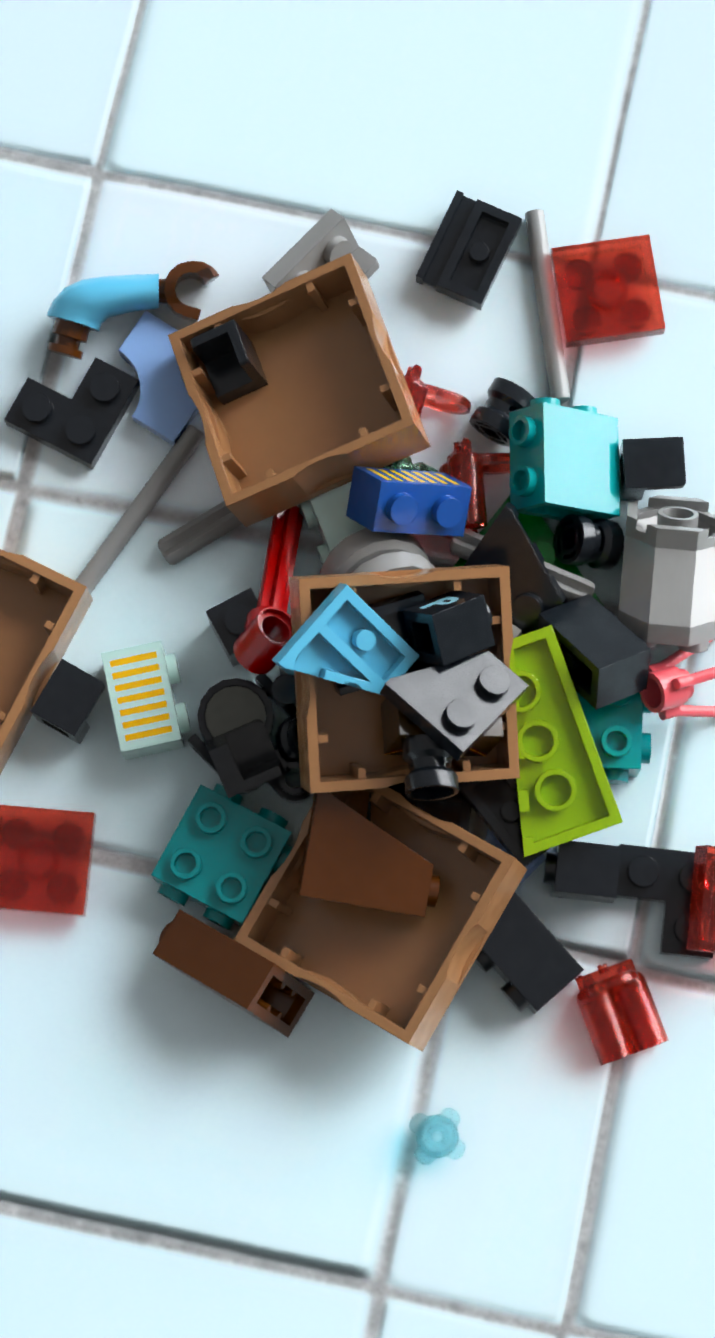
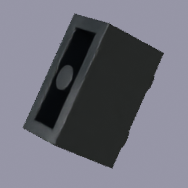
M587 594L539 613L538 629L549 625L553 626L575 690L596 710L647 689L651 648L647 646L642 638L637 637L619 621L612 611L607 610L593 596Z
M515 892L475 960L476 964L485 973L493 967L506 982L500 988L501 991L520 1012L528 1007L534 1015L584 970Z

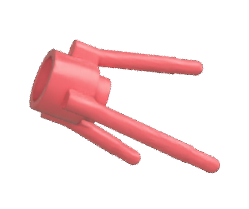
M679 649L662 661L649 665L647 689L639 692L641 699L649 711L658 712L661 720L677 716L715 717V706L684 705L692 697L694 685L715 679V667L689 674L687 670L679 669L675 665L694 653Z

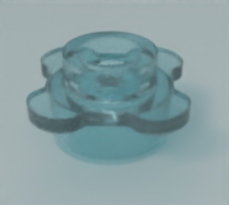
M445 1108L440 1114L426 1116L423 1113H417L411 1118L409 1128L416 1135L417 1148L414 1156L419 1163L429 1165L437 1158L449 1157L452 1160H457L463 1156L466 1146L459 1139L457 1126L460 1123V1115L456 1110ZM435 1131L442 1133L441 1141L433 1140L432 1134Z

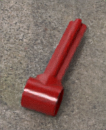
M297 505L273 515L257 607L248 613L245 629L236 639L233 646L237 661L246 670L255 674L270 672L276 665L272 659L292 637L291 615L287 613L290 596L289 577H293L303 516L299 513L300 508Z

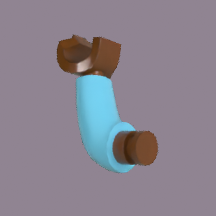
M187 261L176 265L169 272L166 279H159V274L102 276L75 282L65 287L53 299L48 309L47 316L55 320L51 333L56 335L54 343L48 342L47 350L82 360L83 352L78 349L80 342H87L90 330L98 332L101 324L114 316L159 308V303L167 304L168 308L176 316L196 323L199 320L201 309L182 303L178 299L175 289L181 281L188 278L196 279L203 285H207L218 278L219 274L212 266L205 262Z

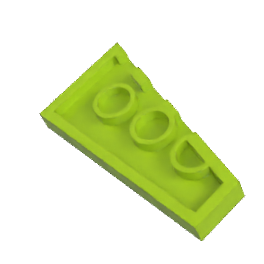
M549 625L513 638L510 669L529 685L524 694L516 701L520 778H516L523 853L524 857L617 825L622 823L623 820L553 626Z

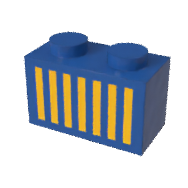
M354 466L346 516L372 532L464 537L472 487L444 472Z

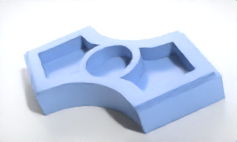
M145 310L118 350L120 356L135 370L140 381V398L132 418L134 422L174 446L199 411L188 395L168 337L169 334L178 330Z

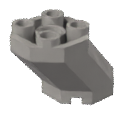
M657 495L649 497L648 507L638 509V500L628 502L618 620L637 637L642 638L650 648L655 647L657 644L675 645L685 652L701 653L707 651L709 641L715 639V515L708 512L709 502L702 499Z

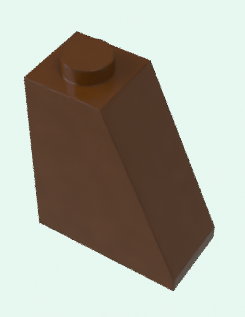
M329 792L314 793L297 888L299 896L425 917L427 906L435 908L440 888V876L432 875L434 868L432 863Z
M179 909L173 921L168 923L162 930L159 944L152 953L177 971L286 1037L290 1036L315 994L275 963Z

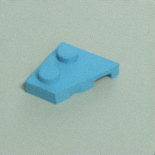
M339 583L276 654L272 661L276 665L289 670H295L381 695L380 692L384 684L390 678L404 675L420 655L347 584Z

